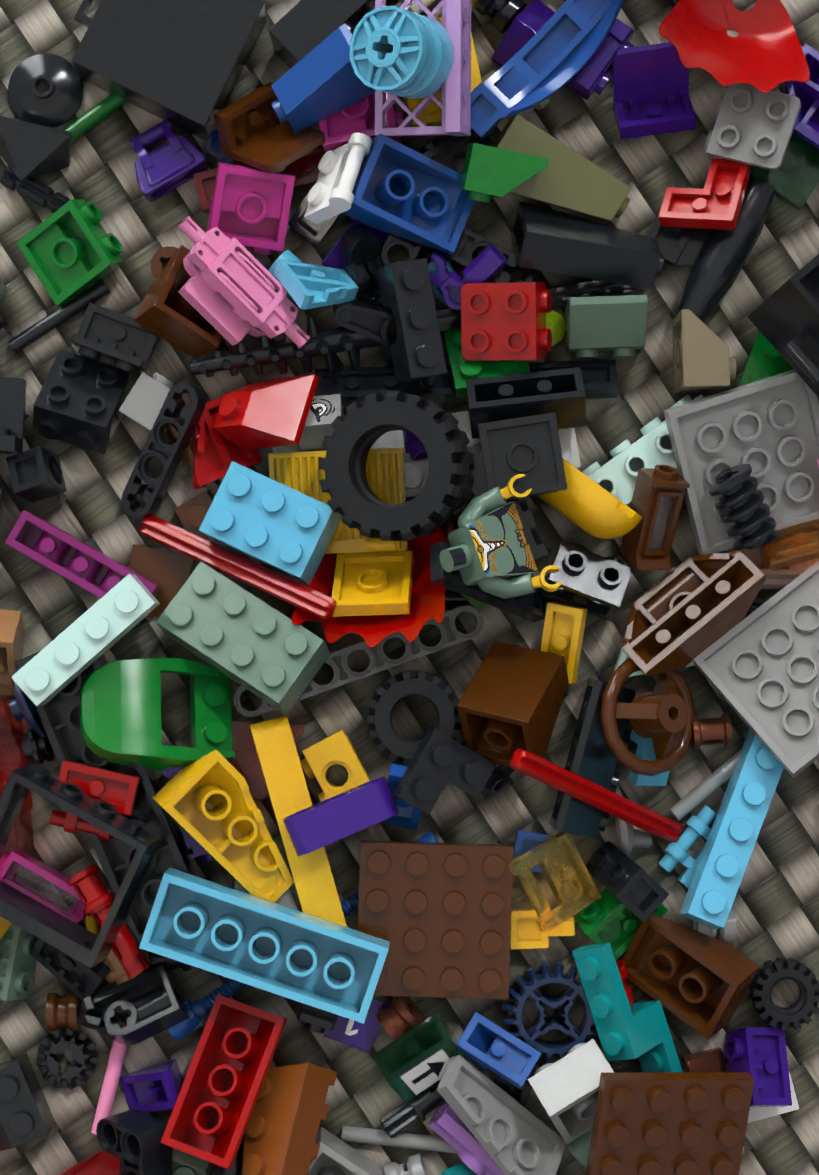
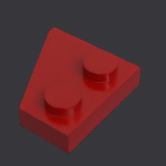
M223 396L206 403L205 409L194 430L193 487L195 490L224 479L232 461L246 468H252L262 462L257 448L241 450L213 428Z

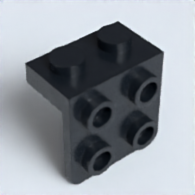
M68 351L59 352L34 403L33 432L41 434L47 439H57L76 445L82 450L95 451L105 455L110 443L111 420L129 382V373L116 369L112 365L94 361Z

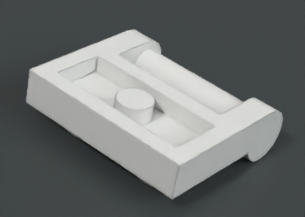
M353 133L349 143L333 151L329 150L323 155L318 165L320 172L316 184L311 188L307 196L309 204L304 215L306 219L317 225L351 208L354 200L352 191L364 157L370 153L373 144L369 136L363 133Z

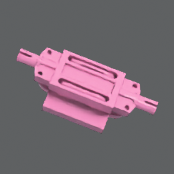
M190 216L181 222L178 229L194 245L183 259L184 268L191 277L178 293L232 346L238 344L247 333L253 337L268 336L271 339L284 332L298 348H301L310 339V336L294 322L299 309L286 297L288 294L286 289L235 237L232 239L226 237L217 227L204 232Z

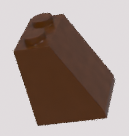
M494 641L457 704L466 747L493 763L511 767L510 760L513 758V753L517 749L529 751L544 759L569 683L564 656L521 647L517 644Z

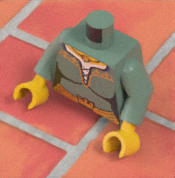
M518 474L510 478L507 486L502 489L497 486L473 498L458 517L459 528L448 535L451 547L440 552V563L446 572L459 570L463 583L467 586L479 585L482 591L503 599L535 593V588L542 587L545 591L554 592L562 585V582L550 585L544 579L547 573H555L560 570L555 565L545 567L539 576H532V574L538 572L515 503L514 501L507 503L506 499L512 496L514 498H523L530 494L532 488L522 494L515 492L513 488L514 481L526 476L524 474Z

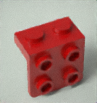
M546 282L464 284L461 288L462 357L465 360L546 359V352H550L552 347L551 329L546 328V313L551 312L552 295L550 290H546Z

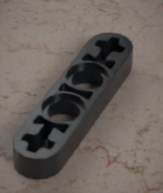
M178 383L168 392L122 494V507L129 516L134 518L149 517L159 509L205 409L206 394L199 385L194 383ZM182 394H189L188 398L192 401L191 407H184L185 401L181 399ZM173 413H180L179 417H174ZM170 423L174 424L179 432L178 440L172 445L164 438V430ZM154 457H158L163 463V472L158 478L153 477L149 471V463ZM149 484L155 486V488H147V487H148ZM137 494H143L142 500L146 502L145 507H139L140 502L135 499Z

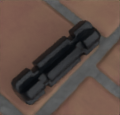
M9 166L5 168L1 175L0 182L3 186L12 191L17 190L19 195L43 208L48 207V210L52 213L56 212L70 200L59 192L55 194L52 188L34 178L20 180Z

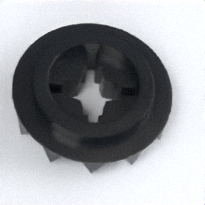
M68 1027L60 1028L48 1034L40 1044L36 1065L40 1069L42 1078L53 1084L55 1088H69L72 1090L86 1083L91 1078L97 1066L98 1053L92 1039L83 1031H71ZM72 1044V1058L77 1060V1064H70L62 1073V1067H60L62 1061L56 1058V1054H63Z

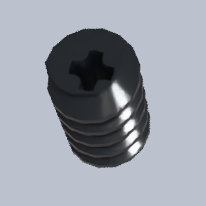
M750 464L736 465L724 470L715 477L717 484L708 491L710 496L721 494L723 496L714 505L717 510L725 508L729 510L721 517L722 523H735V525L727 530L729 537L741 536L733 544L735 550L755 549L771 543L781 535L779 531L774 530L776 522L773 517H769V506L762 503L764 495L761 490L756 489L759 484L757 479L750 476L752 472Z

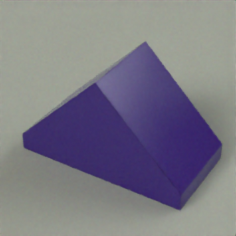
M534 0L515 17L491 60L502 67L546 24L555 12L539 0Z
M176 1059L120 1077L129 1110L138 1109L142 1112L173 1109L183 1085V1079Z

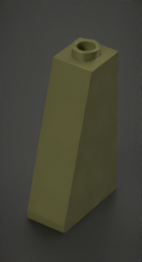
M519 114L509 118L492 146L549 159L548 167L516 187L509 194L607 221H612L614 216L619 218L630 202V198L627 197L631 190L630 186Z

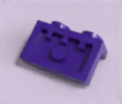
M744 1027L726 1032L724 1051L728 1060L729 1072H749L754 1079L750 1107L791 1106L792 1099L784 1030L773 1027Z

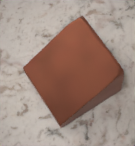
M720 1047L683 1056L687 1072H727Z

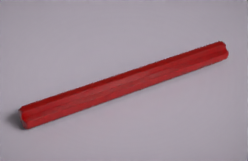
M154 515L145 517L142 521L140 532L156 542L199 562L202 561L216 570L323 620L332 617L335 612L337 602L325 594Z
M522 749L514 751L513 758L510 760L512 769L666 841L677 842L679 840V834L682 832V827L679 823L529 751Z

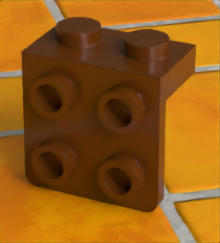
M268 82L213 115L224 156L261 169L267 173H279L285 170L287 165L300 157L313 153L315 148L325 142V136L322 131L310 127L294 134L288 121L281 124L271 105L272 102L277 100L271 87L273 83Z

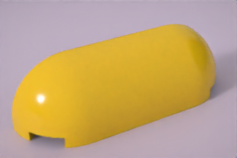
M564 458L563 464L567 491L537 495L583 531L601 539L621 537L634 529L643 518Z

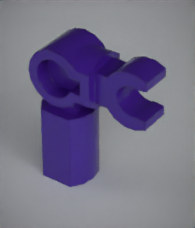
M489 244L463 270L464 277H460L454 270L450 272L447 269L445 257L435 251L431 255V259L438 265V270L429 272L430 280L437 285L436 290L444 297L447 306L460 310L462 286L466 283H488L508 263V260L494 245Z

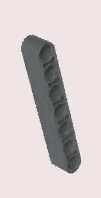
M460 606L444 612L441 623H437L435 619L427 621L425 625H435L441 632L439 643L432 647L422 644L419 634L410 643L402 633L396 632L384 638L373 648H369L365 641L332 652L325 663L329 664L334 670L333 680L329 684L322 685L313 678L297 701L476 637L482 630V615L474 607ZM461 612H469L476 618V628L469 634H463L455 627V619ZM397 637L405 643V654L401 658L390 659L384 653V643L389 638ZM355 650L366 652L370 658L369 667L363 672H356L349 666V656ZM240 686L235 692L234 706L244 716L254 717L275 710L274 707L263 700L257 710L247 709L242 702V696L247 689Z

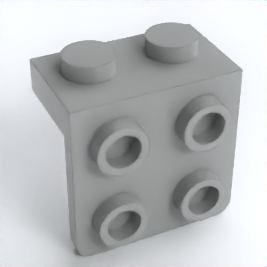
M741 83L729 85L725 95H722L719 100L717 120L713 130H710L705 142V152L710 162L712 159H726L771 171L778 170L782 165L801 109L800 99L796 96L776 91L763 93L754 86Z

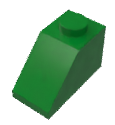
M469 143L459 190L468 191L467 199L490 204L491 197L505 196L548 167L549 159L478 143Z

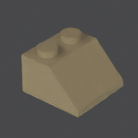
M682 309L672 321L674 396L714 395L723 392L730 386V380H735L736 378L735 357H729V346L691 310Z

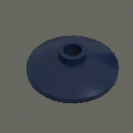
M19 667L13 670V675L19 670ZM12 680L15 698L10 699L8 703L14 718L17 721L25 719L42 738H47L48 736L34 703L16 682Z

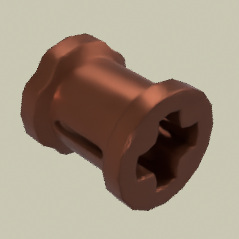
M722 713L721 717L698 719L697 716L694 717L692 721L693 738L691 740L694 749H700L701 745L722 743L725 747L732 746L733 734L729 713Z

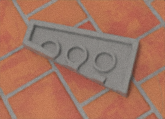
M462 1056L451 1057L437 1091L504 1174L556 1175L567 1145L564 1139Z

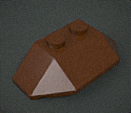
M741 550L730 551V553L690 556L631 605L622 650L646 677L686 667L696 656L744 619L765 582L766 576Z

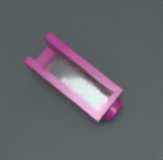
M21 848L11 851L10 854L7 852L3 854L0 858L1 881L81 925L86 916L83 912L84 904L74 887L68 886L66 883L70 879L68 876L31 856Z

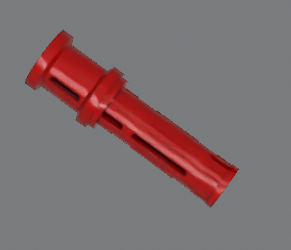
M95 863L68 879L66 883L68 886H73L84 904V914H87L89 917L93 916L101 929L114 902L115 895L113 892L107 891L97 874L99 868ZM123 921L111 949L121 963L128 979L150 967V964L140 951Z

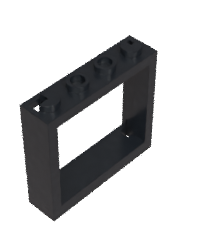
M27 764L12 771L0 798V857L29 790L137 849L99 935L92 933L0 880L1 917L86 966L93 968L107 958L162 837L151 832L150 826L139 820H129L117 813V808L112 804L104 801H95L84 795V790L81 787L69 782L63 783L52 777L51 772L47 768L37 764Z

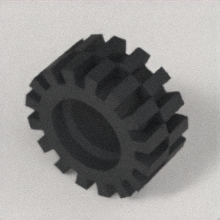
M777 957V961L772 962L768 960L764 962L765 967L758 969L755 979L750 984L752 991H749V997L753 1002L752 1006L755 1011L769 1025L774 1028L777 1026L781 1030H788V1027H793L796 1030L801 1028L800 1024L804 1022L808 1025L812 1021L811 1015L813 1013L817 1015L819 1012L817 1007L819 1002V982L815 978L816 975L804 964L792 958L788 960L783 957ZM783 979H790L796 982L800 991L797 1002L787 1008L775 1005L771 997L773 986Z

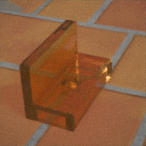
M819 519L779 529L777 531L781 535L777 539L760 547L763 569H771V571L819 558Z

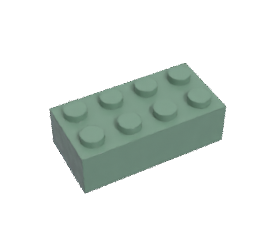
M202 561L156 621L166 637L286 716L330 656V652L323 639L301 625H293L292 619Z

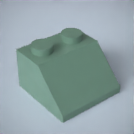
M647 295L570 297L564 309L566 354H575L576 360L597 359L598 353L612 352L613 358L616 359L636 357L635 352H640L645 347Z

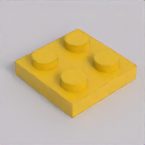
M413 551L337 553L332 598L337 602L333 617L409 614L414 568Z

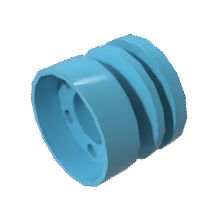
M382 6L365 14L356 25L350 41V62L355 75L365 86L409 99L425 98L438 91L447 80L453 64V45L448 31L438 21L396 6Z

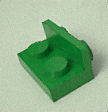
M606 888L592 901L586 903L574 917V921L595 944L610 942L615 960L629 948L642 922ZM661 903L653 914L662 917L668 910Z

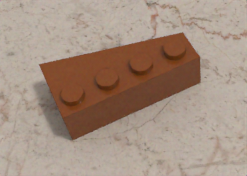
M311 1063L268 1069L245 1130L242 1175H308L310 1164L313 1159H317L320 1145L315 1142L320 1121H326L329 1105L325 1104L329 1085L334 1086L336 1071Z

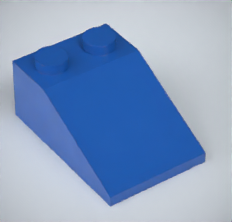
M380 133L372 139L373 144L370 153L364 157L352 191L354 195L352 206L343 214L374 229L453 254L475 202L474 200L467 199L468 191L459 190L462 174Z

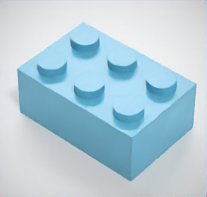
M232 461L199 531L215 541L310 585L343 516L340 513L333 512L330 506Z

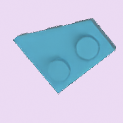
M278 260L273 272L299 308L304 310L354 301L359 288L344 269Z

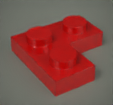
M712 159L704 189L667 187L658 216L661 227L735 230L751 174V166L726 159Z

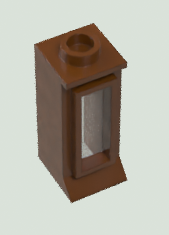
M656 465L655 469L639 468L630 508L643 518L634 529L623 535L620 552L638 570H671L669 555L685 490L690 487V484L671 466Z

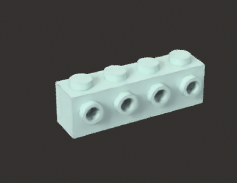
M700 394L698 397L692 400L689 395H686L684 398H682L680 401L675 403L670 408L683 405L704 397L702 396V394ZM656 417L640 429L643 437L635 443L631 444L626 439L612 449L609 453L613 459L601 467L596 461L582 472L624 504H629L632 501L639 468L655 469L656 465H667L675 469L677 468L666 420L662 422L659 417Z

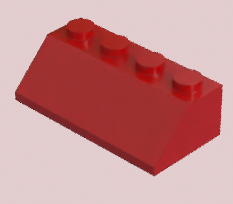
M217 994L160 1143L231 1170L287 1019Z

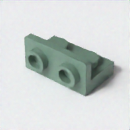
M13 923L0 940V999L4 1001L28 999L35 981L34 972L37 960L30 952L39 938Z

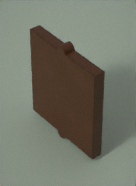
M133 544L128 568L162 587L156 596L160 605L146 616L147 618L152 619L154 616H161L191 575L193 558L168 552L166 547H161L158 550Z

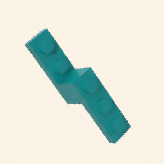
M610 942L581 946L573 950V957L606 1060L617 1061L638 1058L642 1072H683L661 1001L639 1002L629 1005Z

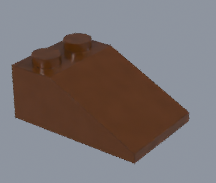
M653 913L644 923L641 922L622 960L626 964L627 979L656 1001L660 1000L665 1008L707 1040L730 1022L760 967L730 944Z

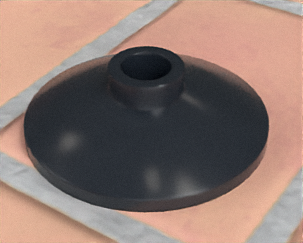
M37 54L25 59L15 68L9 81L8 96L13 110L23 121L55 128L68 122L79 110L83 99V84L75 67L66 59L55 54ZM41 82H48L50 84L49 90L45 93L37 92V86Z

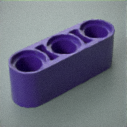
M384 776L289 815L283 821L297 856H301L397 815L399 811Z

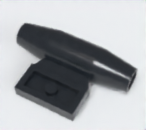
M755 176L749 177L735 230L661 227L659 218H657L647 237L656 239L659 250L664 255V262L673 267H691L677 308L679 312L682 309H689L704 323L731 289L762 232L776 191L770 183ZM678 181L674 186L677 188H690Z

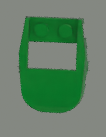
M183 658L130 659L108 663L91 672L82 685L80 691V730L88 748L98 757L122 765L129 763L147 766V770L163 771L165 768L170 767L184 768L214 750H217L230 762L235 758V751L232 750L231 679L212 666ZM160 673L182 674L190 678L191 747L162 745Z

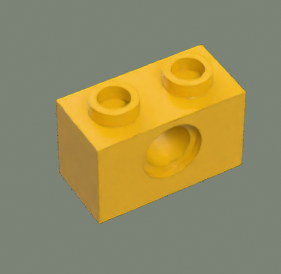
M344 728L302 751L305 758L300 760V763L309 780L311 781L316 778L323 791L317 795L321 802L371 781ZM339 764L345 767L348 772V780L342 785L330 783L327 778V769L330 766Z

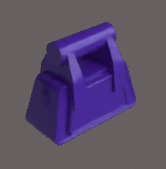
M167 119L129 140L135 153H138L139 156L135 161L137 182L140 184L145 198L150 202L194 178L193 174L209 169L207 160L196 148L195 144L183 135L176 137ZM165 137L167 138L168 142L149 153L146 152V148Z

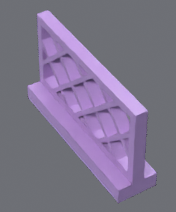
M375 0V8L387 6L386 0ZM406 0L401 5V9L408 10L416 3L428 15L427 17L438 21L448 31L453 45V64L447 80L438 91L425 97L413 111L400 99L401 96L389 94L390 98L386 101V92L375 90V136L380 133L387 137L471 136V0H442L432 12L420 0ZM441 12H442V22L437 18L438 15H439ZM441 91H442V101L437 97V95H438ZM432 101L442 109L441 126H427L418 117ZM397 102L409 116L398 128H386V112ZM415 121L420 127L409 126Z

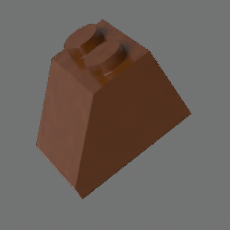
M181 245L148 289L134 320L187 355L199 359L218 347L222 335L178 293L191 277L183 265V259L190 250Z

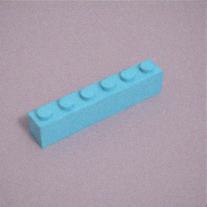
M750 728L679 913L683 917L712 929L724 928L784 769L782 764Z

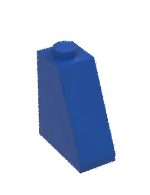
M346 23L338 27L271 85L277 98L271 105L280 123L288 121L294 134L375 93V89L365 86L354 73L350 62L352 33Z

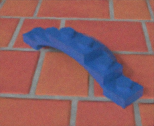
M566 0L546 24L507 63L471 92V129L484 139L503 118L524 112L559 91L587 64L611 30L624 0Z

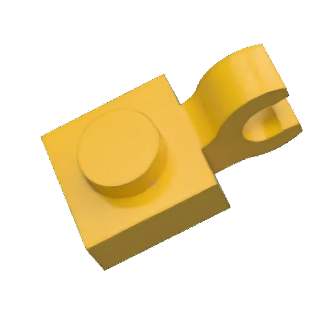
M547 908L512 909L511 950L549 948L548 937L575 936L574 917L547 919Z

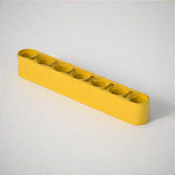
M286 715L251 724V732L303 913L347 927L325 847L297 856L283 821L289 815L313 806L288 718Z

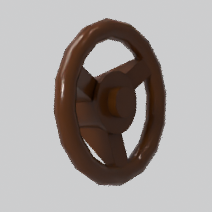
M628 658L610 675L602 694L600 719L604 738L615 758L632 772L655 776L671 770L685 756L693 738L692 721L695 717L692 693L683 675L676 669L659 674L653 693L641 692L633 698L631 703H617V697L624 681L633 672L640 671L636 664ZM616 719L629 720L632 729L637 735L643 738H652L656 755L655 760L639 759L627 749L619 734Z

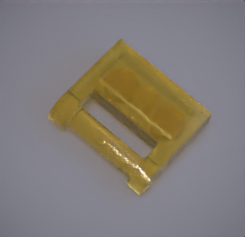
M560 831L527 853L519 855L508 862L512 875L518 876L538 916L536 923L542 932L554 929L601 898L570 833ZM537 864H539L559 904L553 910H551L531 870Z

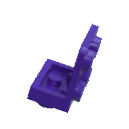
M671 42L618 49L613 53V112L620 139L640 138L642 136L695 129L696 116L689 96V68L682 64L677 49Z

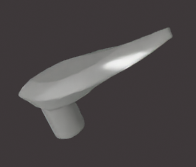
M617 786L615 793L622 796L620 788ZM615 817L617 838L624 854L628 855L632 847L650 848L652 842L650 833L634 832L632 824Z

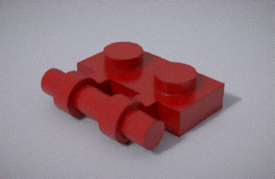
M63 760L58 780L63 783H73L84 790V795L95 801L110 803L117 808V813L130 816L133 812L140 777ZM53 809L51 813L50 824L64 827V832L76 834L77 831L98 835L99 840L110 842L111 838L117 839L69 811L64 812Z

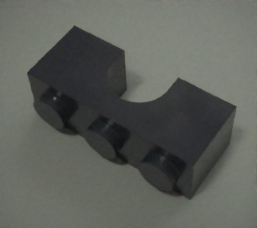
M427 258L390 263L377 269L376 275L382 308L390 307L396 321V341L393 345L389 346L396 383L432 378L447 373Z

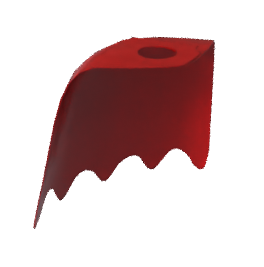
M680 0L659 27L660 35L668 39L675 46L679 58L686 68H701L711 74L723 86L745 83L754 86L763 93H768L782 82H807L810 79V70L797 33L787 10L780 0H756L755 5L748 11L738 10L732 0ZM728 28L730 30L734 29L736 32H739V35L737 37H730L727 35L726 30Z
M438 527L436 533L427 537H419L416 540L408 541V551H413L414 558L409 614L332 616L323 620L296 607L292 616V624L300 625L305 621H318L323 627L328 643L336 642L345 634L356 633L364 639L369 648H373L384 638L396 632L402 633L408 642H413L427 621L435 619L437 623H441L444 616L446 588L432 583L430 572V546L441 541L446 543L441 528ZM337 553L325 555L310 585H308L309 588L331 598Z

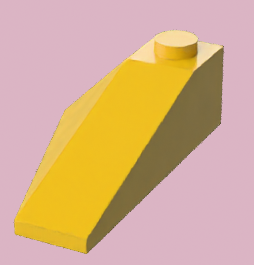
M217 750L179 770L153 797L251 895L275 903L294 883L284 859L265 825L261 811L253 800L245 778Z

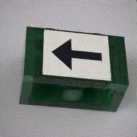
M437 1012L373 1054L387 1083L405 1103L440 1081L451 1057L460 1055L469 1061L455 1046L458 1042L457 1038Z

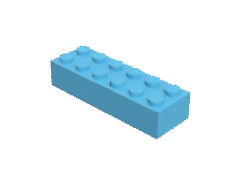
M169 868L164 872L139 948L364 1024L390 942Z

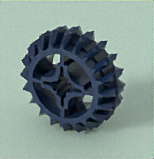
M542 961L541 969L543 973L536 975L535 969L530 965L526 968L530 976L528 981L519 974L515 976L514 979L521 989L517 990L509 987V996L515 999V1002L505 1001L502 1003L503 1010L513 1012V1014L502 1018L503 1025H516L508 1032L517 1038L522 1037L521 1041L535 1050L543 1052L544 1064L551 1063L552 1054H557L559 1060L573 1046L579 1043H587L589 1041L586 1038L587 1035L599 1038L596 1027L591 1026L592 1023H595L580 977L577 980L575 979L578 973L576 965L572 964L567 973L564 974L562 961H556L554 972H550L547 961ZM549 983H560L569 986L566 991L562 990L554 996L546 995L537 989ZM580 995L584 1004V1014L581 1024L577 1028L568 1017V1011L574 1004L573 1000ZM528 997L539 1009L537 1017L533 1020L534 1024L529 1030L526 1029L522 1021V1010ZM542 1002L553 1009L559 1005L563 1006L559 1011L564 1023L559 1018L556 1019L553 1016L544 1020V1017L548 1015ZM553 1029L560 1030L569 1035V1037L559 1041H545L538 1038L540 1035L544 1036Z

